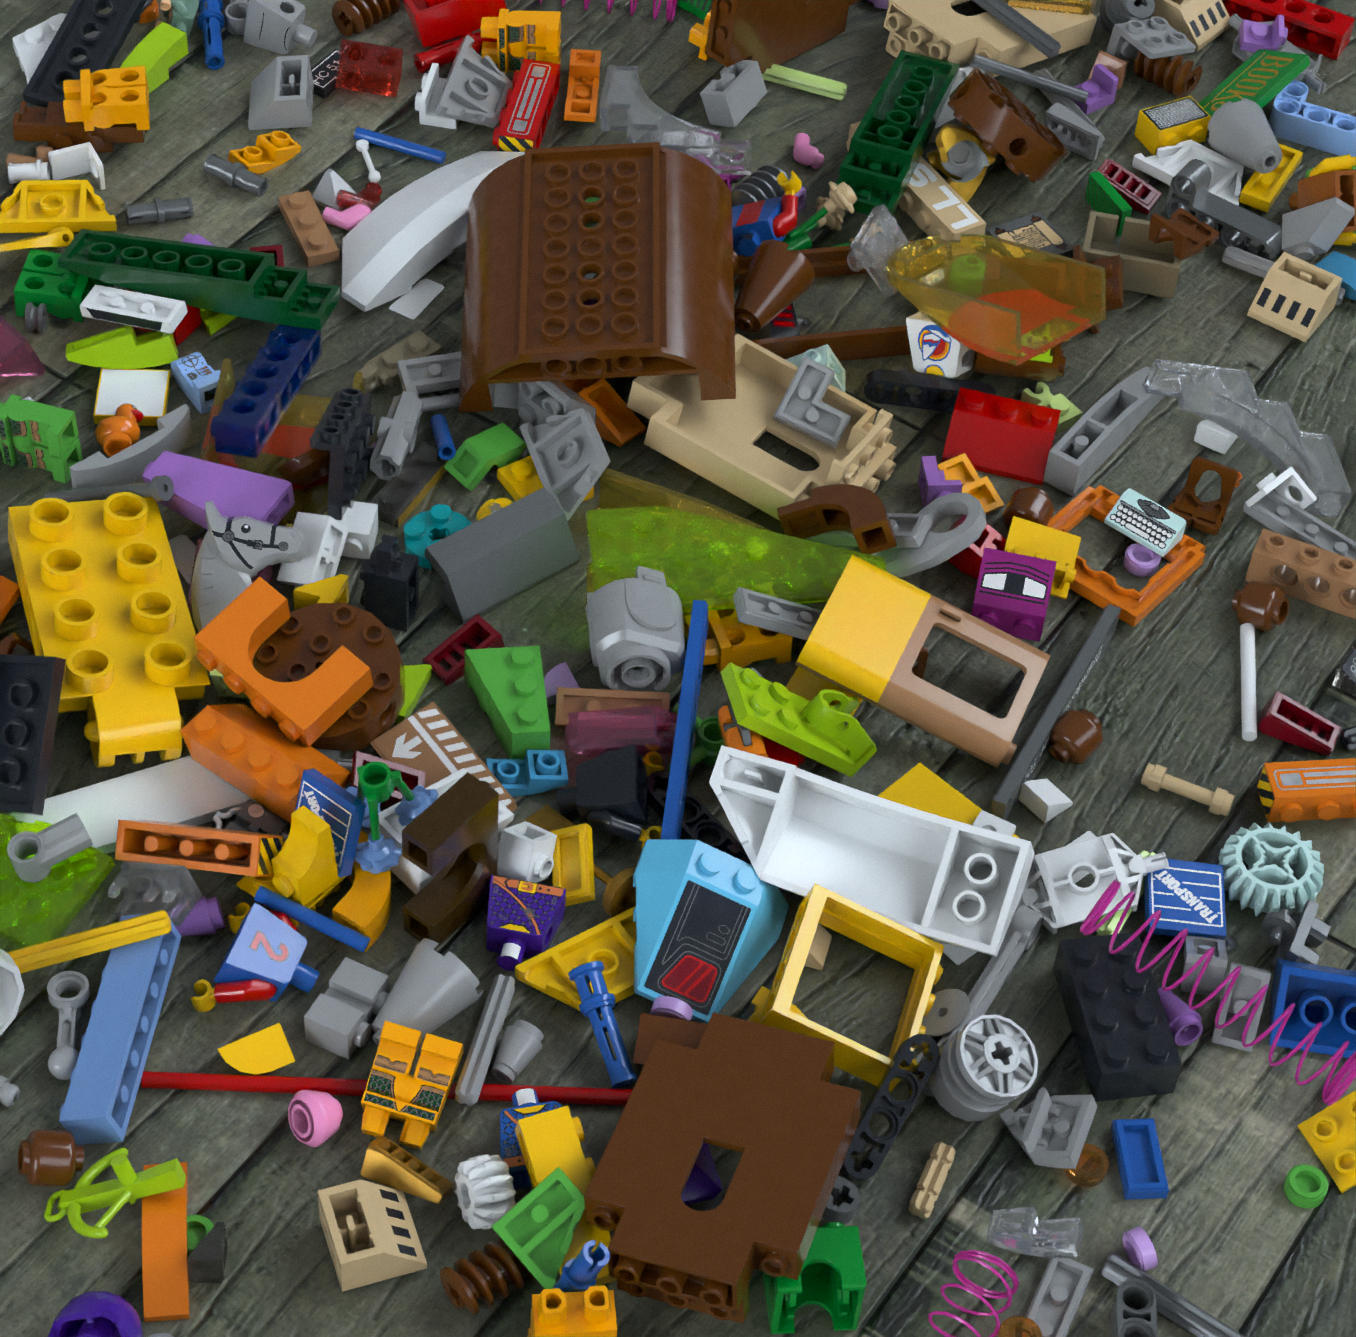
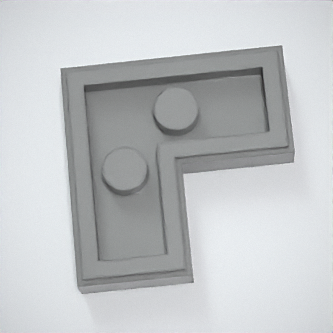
M804 356L773 419L836 449L851 419V415L822 402L836 371Z

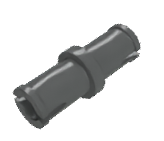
M213 153L209 154L204 162L203 171L226 181L227 185L232 188L240 187L255 194L257 197H262L268 189V178L247 170L245 165L239 162L231 163Z
M190 196L163 201L161 198H154L153 202L125 204L124 206L125 211H127L125 212V218L128 226L154 221L157 224H164L165 220L192 218L194 215L193 211H191L193 210V204Z

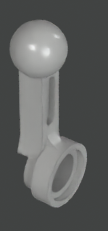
M76 971L60 972L53 976L47 984L49 1002L57 1009L59 1016L57 1048L49 1056L48 1068L54 1077L61 1080H69L72 1070L76 1067L79 1052L76 1050L77 1025L82 1014L81 1008L90 996L87 977ZM67 991L79 993L72 998L60 997L62 993Z

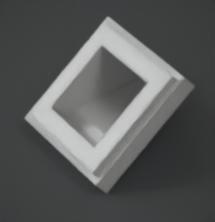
M328 168L312 197L315 203L320 206L341 211L356 196V192L334 170Z

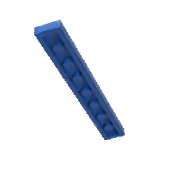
M693 600L661 831V839L680 840L709 626L708 603L702 600Z

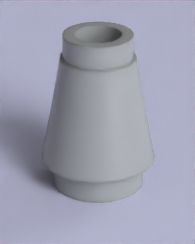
M516 1020L512 1026H507L490 1071L491 1074L505 1084H512L514 1079L517 1078L543 1048L541 1044L544 1038L543 1033L536 1026L524 1020Z

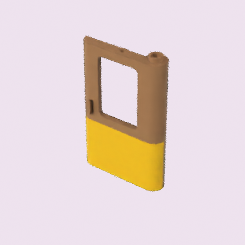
M852 554L795 665L998 768L1001 762L1008 765L1017 748V744L1013 743L1012 740L1050 655ZM940 627L1020 668L1024 672V678L1005 718H997L913 674L912 667L931 628Z

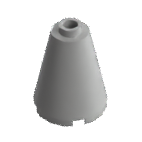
M1242 98V101L1234 103L1231 101L1224 103L1214 112L1208 123L1209 139L1207 138L1211 148L1215 152L1259 173H1269L1276 169L1281 162L1282 151L1262 108L1256 102L1247 98Z
M427 938L422 939L413 950L371 1025L375 1032L372 1039L379 1046L384 1021L421 1031L422 1039L425 1038L426 1033H432L482 996L483 990H475L480 984L477 977L453 953L448 951L443 956L434 950L438 945L437 942Z

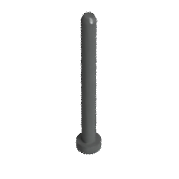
M161 475L155 476L151 482L47 492L43 499L58 498L66 502L104 500L110 495L119 492H130L141 497H153L154 500L160 502L168 501L172 498L174 485L170 477Z

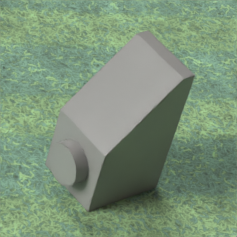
M1334 197L1283 214L1282 250L1304 261L1311 260L1314 256L1328 252L1355 215V208Z

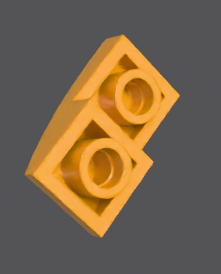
M276 130L272 133L257 135L255 146L230 150L228 161L231 163L239 162L245 165L247 170L259 175L295 157L300 153L301 146L288 133Z

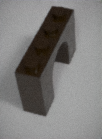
M468 772L402 830V856L434 877L403 906L404 931L418 941L427 938L437 942L438 945L434 950L489 901L491 876L497 875L499 793L491 784L486 781H480Z

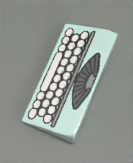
M1130 488L1122 494L1104 521L1108 526L1162 557L1182 540L1187 524L1186 520Z

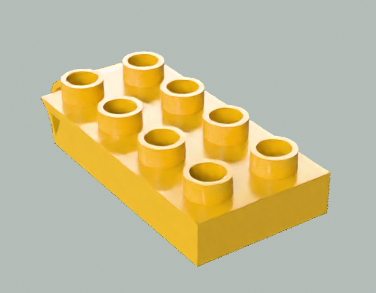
M119 492L110 495L104 500L66 502L58 498H44L34 502L32 505L8 507V543L35 656L58 657L66 660L58 713L87 711L88 723L84 727V735L90 741L93 761L97 768L113 766L116 755L130 754L134 764L142 763L145 752L158 751L163 761L179 759L182 751V734L180 730L184 727V718L180 714L178 701L202 699L204 697L205 685H210V680L206 668L196 657L198 653L194 641L196 633L157 501L153 497H141L135 493Z

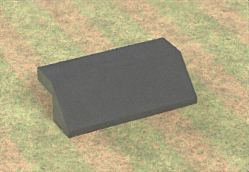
M544 487L426 547L424 554L445 582L441 596L442 600L461 624L468 622L477 613L481 615L578 564L580 560L566 515Z

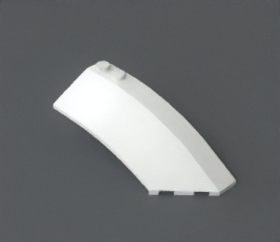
M479 151L430 172L390 196L342 238L341 297L366 312L410 292L412 285L435 265L467 242L468 206L480 182L494 169L511 159L524 155L525 152Z
M721 745L709 783L761 881L803 897L807 895L816 883L925 937L991 956H997L1023 893L1035 855L1031 841L911 808L799 769L796 765Z

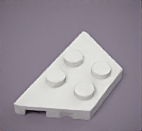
M59 13L12 38L13 48L16 56L19 58L21 69L25 72L27 84L67 14ZM93 31L91 33L86 34L84 37L94 38L100 32ZM79 55L77 57H73L71 61L80 62L84 60L86 56Z
M1193 140L1180 142L1175 146L1157 148V153L1153 156L1144 157L1142 153H1139L1133 157L1132 167L1169 186L1172 178L1189 161L1194 159L1202 160L1211 170L1208 192L1239 206L1244 166Z

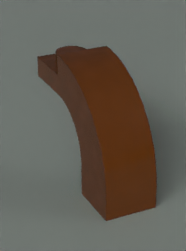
M835 484L810 489L811 498L777 508L778 518L789 544L830 531H846L854 535L862 557L897 546L894 530L881 499L872 491L860 486Z

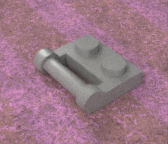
M461 352L400 360L397 362V371L403 391L415 393L418 399V394L460 388ZM459 393L419 399L423 402L422 412L459 407Z

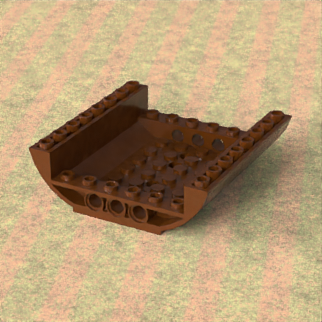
M660 142L525 149L524 155L505 162L480 182L468 206L459 413L493 411L494 384L655 375L699 373L701 400L736 399L732 192L724 180L712 168L685 153L661 147ZM590 197L600 198L596 202H586V199ZM589 222L599 223L596 227H585ZM589 273H596L599 275L594 279L584 278V276ZM588 299H596L599 301L594 305L583 304Z

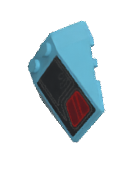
M647 839L633 874V887H636V907L633 910V922H636L634 993L653 1002L660 996L678 998L692 1008V1020L708 1024L713 1012H720L779 939L789 905L778 887L761 881L752 865L699 840Z

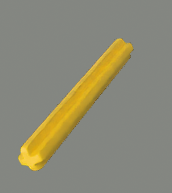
M159 910L6 953L11 956L21 974L168 934L171 932V920L165 910Z

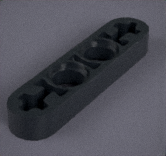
M884 369L870 371L865 378L864 394L872 402L953 413L961 387L996 395V390L991 385L983 382ZM881 384L883 388H878L876 385ZM894 386H899L898 391L894 390ZM908 387H918L922 392L912 395L907 393L905 389ZM943 391H950L956 396L952 399H944L938 394Z
M656 771L647 777L648 804L662 819L664 817L667 795L664 790H667L670 772ZM687 788L684 809L692 811L696 816L690 820H683L680 839L699 840L698 838L702 835H714L719 839V842L710 846L723 852L726 850L727 854L751 865V861L743 846Z
M916 1034L904 1040L899 1046L860 1116L840 1169L841 1174L846 1179L854 1182L866 1180L872 1177L881 1166L938 1063L940 1056L939 1047L930 1036ZM922 1045L924 1047L923 1055L927 1058V1061L922 1060L918 1062L912 1072L900 1069L899 1065L906 1068L910 1066L915 1054L910 1048ZM893 1078H900L907 1083L909 1095L905 1101L895 1100L890 1095L889 1084ZM873 1114H881L887 1118L889 1131L885 1137L875 1136L870 1131L869 1120ZM861 1136L865 1141H860L859 1137ZM866 1143L879 1146L878 1151L875 1147H872L866 1152L863 1162L868 1165L867 1168H861L857 1171L853 1169L855 1162L850 1158V1155L860 1153Z

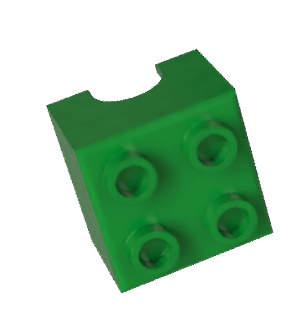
M829 1222L818 1227L798 1280L783 1276L774 1277L764 1272L763 1279L771 1334L795 1333L794 1314L800 1307L809 1304L819 1305L829 1312L834 1331L857 1330L867 1284L858 1226H845L840 1222Z

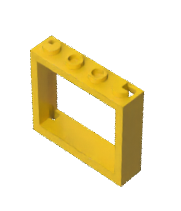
M815 883L799 905L759 1024L835 1042L834 1066L878 1086L903 1041L916 1034H925L926 1027L921 1024L923 1017L928 1015L935 1001V995L931 993L933 985H936L944 970L941 967L942 965L939 964L944 945ZM818 923L915 969L888 1057L789 1010ZM916 1059L912 1060L910 1066L903 1068L899 1065V1068L910 1072L916 1065ZM893 1078L889 1084V1092H891L902 1079Z

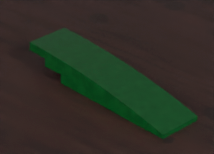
M904 50L900 51L851 138L849 152L840 166L839 177L835 183L838 185L844 181L853 189L857 197L853 204L855 212L890 221L935 128L959 72L960 64Z
M81 229L57 260L59 267L143 294L185 301L186 305L228 315L314 330H321L341 298L340 286L308 282L307 270L275 266L274 254Z

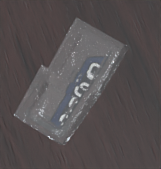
M1035 1207L993 1210L986 1238L989 1244L1020 1254L1046 1258H1078L1084 1228L1080 1217L1038 1220Z

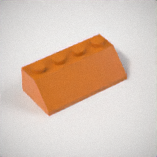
M246 704L207 705L180 730L193 760L290 824L291 814L296 808L304 770L314 768L342 788L351 781L352 772L313 747H306L298 739L295 742L291 741L282 733L279 727Z

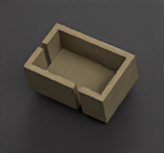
M1090 210L1083 245V252L1087 262L1120 255L1123 262L1124 291H1134L1173 299L1181 266V260L1174 255L1173 241L1154 243L1148 239L1150 221L1125 217L1120 245H1113L1119 216Z

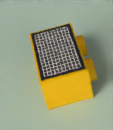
M1192 96L1139 110L1134 135L1152 155H1156L1157 148L1175 146L1187 140H1193L1197 143L1205 142L1211 116Z

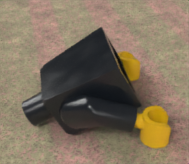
M635 744L620 749L614 747L605 749L595 758L582 762L576 767V787L557 792V802L560 811L567 813L578 810L584 822L592 829L614 834L634 843L640 840L642 841L641 848L643 849L647 839H661L662 828L660 826H651L647 830L642 829V825L648 824L647 777L653 772L664 771V767L661 766V755L658 752L652 751L643 758Z

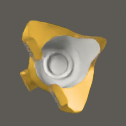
M947 124L941 128L935 139L937 150L927 153L929 164L935 170L940 169L943 174L949 177L947 183L968 202L983 180L988 166L995 162L996 157L982 145L983 141L977 136L976 131L959 125Z

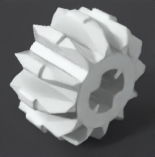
M488 1154L475 1156L459 1163L458 1173H456L454 1178L457 1189L454 1192L458 1197L457 1206L462 1210V1218L465 1222H468L472 1229H490L496 1221L516 1204L514 1195L517 1192L513 1188L514 1178L509 1174V1166L506 1162L502 1161L499 1155L489 1156Z

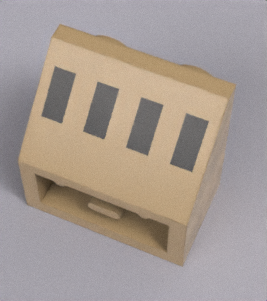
M1154 0L1155 10L1151 17L1157 16L1167 20L1171 27L1185 34L1187 39L1196 45L1195 51L1197 52L1231 27L1228 25L1230 16L1222 0Z
M1284 252L1269 269L1248 310L1247 316L1306 343L1334 309L1343 278Z
M361 1179L318 1190L319 1219L342 1292L427 1269L426 1258L403 1191Z

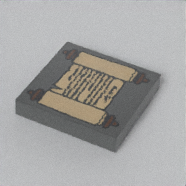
M1040 211L989 228L986 231L985 238L1002 255L1057 262L1073 258V246Z

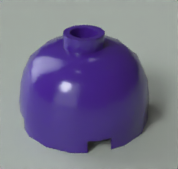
M89 1291L72 1298L60 1310L53 1322L48 1337H143L139 1315L129 1302L121 1296L107 1291Z

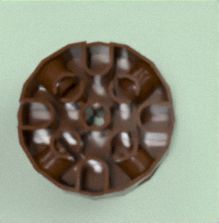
M974 67L949 95L950 101L947 104L954 111L953 115L964 126L967 127L970 124L977 131V136L983 141L982 145L995 157L1000 154L1006 160L1005 164L1018 176L1023 173L1033 183H1036V181L1042 182L1068 154L1058 137L1048 127L1035 119L1036 114L1006 87L986 72L983 73L979 68Z
M314 603L290 612L291 617L258 648L253 659V667L270 680L294 682L312 674L343 645L370 667L373 686L310 746L314 749L341 751V753L351 749L353 752L371 746V741L392 728L405 703V670L392 632L371 612L346 603ZM271 716L267 717V719L279 727V723Z

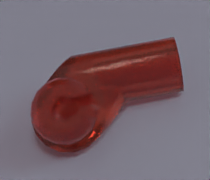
M369 182L366 184L365 189L357 194L340 189L336 197V205L350 208L357 204H364L371 209L380 202V196L383 191L381 186L375 182Z

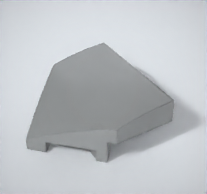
M1043 1087L1038 1090L1036 1099L1023 1108H1019L1016 1112L1009 1108L999 1115L1035 1165L1076 1169L1098 1106L1093 1095H1054L1050 1097L1047 1090Z

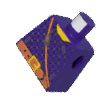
M497 875L491 876L487 918V949L490 952L499 953L497 964L501 968L515 971V966L522 963L523 958L530 959L549 948L565 915V888Z

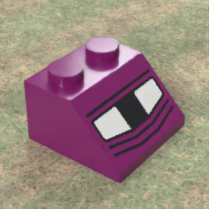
M984 547L971 615L1014 637L1040 642L1057 561Z

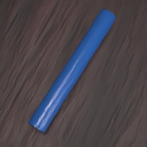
M357 127L354 133V139L356 140L364 139L370 144L443 164L446 158V152L361 127Z
M262 885L255 894V901L284 913L288 917L364 953L371 938Z

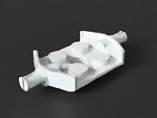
M1113 833L1034 855L1016 910L1022 904L1043 914L1044 920L1042 925L1054 935L1057 934L1058 928L1083 922L1113 880L1118 879V882H1121V886L1101 916L1107 915L1131 891L1135 893L1134 900L1130 906L1134 912L1137 911L1142 877L1146 876L1147 873L1169 868L1168 860L1164 851L1142 858L1141 854L1136 855ZM1082 870L1090 872L1094 876V883L1086 888L1078 887L1072 880V876L1076 872ZM1129 899L1117 911L1124 910Z

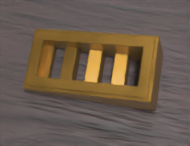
M382 1135L369 1144L360 1173L364 1178L436 1204L441 1203L453 1193L455 1186L447 1178Z

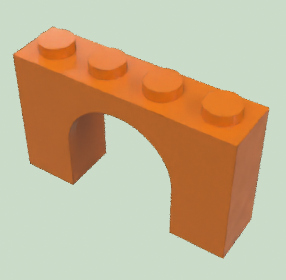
M258 577L194 636L198 652L196 657L207 670L213 671L216 669L222 674L224 682L234 693L239 695L243 692L249 697L252 706L261 716L265 718L271 716L279 723L280 730L288 739L293 742L298 739L306 747H309L373 686L371 669L342 645L318 669L301 680L277 682L261 675L253 667L255 653L263 642L280 628L291 615L287 598L264 579Z

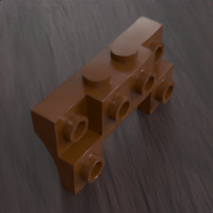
M21 101L19 112L14 113L12 125L14 141H47V146H51L54 151L90 142L96 153L113 152L114 142L127 144L144 143L145 133L148 132V130H137L136 123L114 124L110 128L102 129L95 127V131H85L83 122L66 123L63 102H48L47 108L27 107L26 101Z

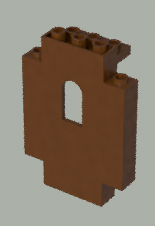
M713 0L705 54L727 68L742 60L758 61L761 73L763 74L773 64L781 65L845 32L849 6L860 0Z
M714 1012L697 1049L656 1039L584 1194L586 1223L595 1225L601 1230L615 1231L608 1246L610 1252L608 1268L609 1276L617 1279V1289L626 1291L635 1297L645 1296L663 1301L675 1308H688L710 1314L718 1320H732L744 1324L749 1311V1281L754 1269L764 1271L774 1277L783 1276L798 1280L860 1120L861 1091L829 1083L834 1072L835 1042ZM703 1143L742 1152V1157L732 1181L719 1206L708 1211H697L684 1204L681 1194Z

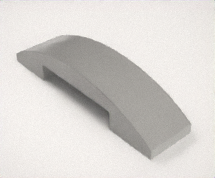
M184 404L158 418L157 432L108 459L98 451L70 467L72 489L125 485L142 479L146 466L151 461H155L163 451L177 454L186 444L192 433L190 407Z

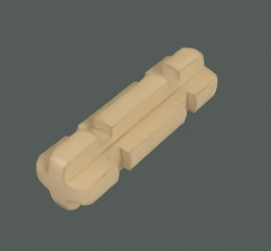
M943 1142L934 1144L930 1153V1159L927 1160L916 1186L917 1189L914 1191L909 1202L908 1210L912 1215L922 1219L930 1217L934 1203L948 1175L947 1172L954 1161L956 1151L953 1146L946 1145Z

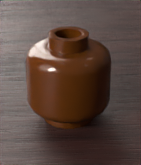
M1037 487L1018 489L1012 494L1002 516L1003 523L1009 530L1012 517L1015 516L1047 526L1054 512L1053 503L1042 489Z
M1250 581L1242 590L1236 591L1232 601V609L1236 611L1237 620L1241 625L1251 623L1255 629L1272 631L1277 625L1280 626L1285 622L1289 611V599L1285 597L1284 591L1279 586L1259 581Z
M1086 709L1065 711L1051 730L1049 736L1050 754L1062 764L1067 762L1075 765L1085 763L1103 742V726L1101 722Z
M33 1130L30 1132L27 1140H21L19 1143L18 1173L19 1175H25L30 1185L66 1186L73 1179L75 1171H82L83 1145H76L73 1134L68 1130Z

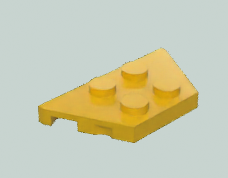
M88 180L21 181L14 188V193L1 204L0 233H44L58 226L68 227L72 232H80L81 229L102 232L117 231L115 216L108 214L104 201L99 195L94 193V188Z
M636 906L516 965V978L580 1011L579 1005L582 1002L575 982L569 980L568 973L582 964L601 961L604 965L602 975L608 992L614 994L615 1003L635 994L634 944L636 943V922H633V910ZM590 981V986H591L592 992L594 993V990H593V987H592V984H591V981Z

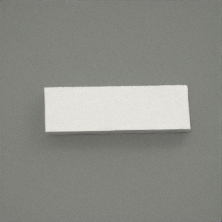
M190 755L45 799L43 816L10 814L17 834L24 831L37 833L75 813L79 815L93 845L53 865L51 870H55L115 851L118 820H150L197 826L213 821L212 819L218 811L226 813L231 808H241L249 799L255 800L193 760ZM35 854L27 856V859L32 858Z

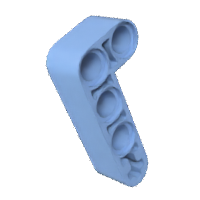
M1293 80L1277 94L1269 119V125L1275 137L1338 156L1348 154L1351 157L1356 156L1355 116L1307 103L1306 99L1309 89L1307 85L1297 80Z

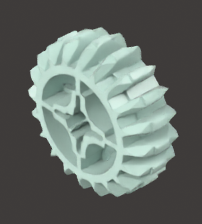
M1254 822L1249 827V830L1240 827L1235 835H1230L1226 840L1218 858V865H1223L1224 890L1229 891V901L1240 900L1241 910L1250 907L1254 909L1256 917L1261 912H1279L1283 908L1289 910L1291 915L1293 912H1302L1306 901L1311 899L1315 902L1317 894L1321 891L1323 885L1324 864L1320 862V852L1312 850V840L1301 841L1300 831L1291 834L1286 831L1285 825L1280 829H1275L1268 822L1264 828H1261ZM1243 861L1248 865V870L1246 869Z

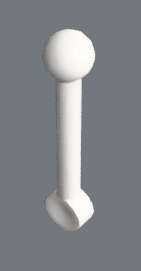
M360 139L356 142V149L362 152L369 170L368 179L372 183H377L381 175L378 171H375L368 153L369 142Z

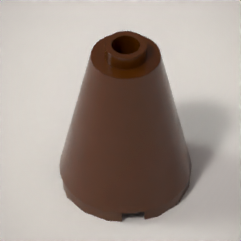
M765 240L754 252L734 305V323L742 331L758 332L812 286V282L815 279L812 264L800 251L795 255L787 250L789 244L783 241Z

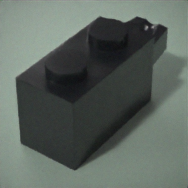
M383 534L382 542L375 547L374 551L372 550L370 559H364L361 565L359 578L364 581V588L360 604L365 606V611L371 612L386 627L407 632L419 608L418 556L399 552L398 538Z

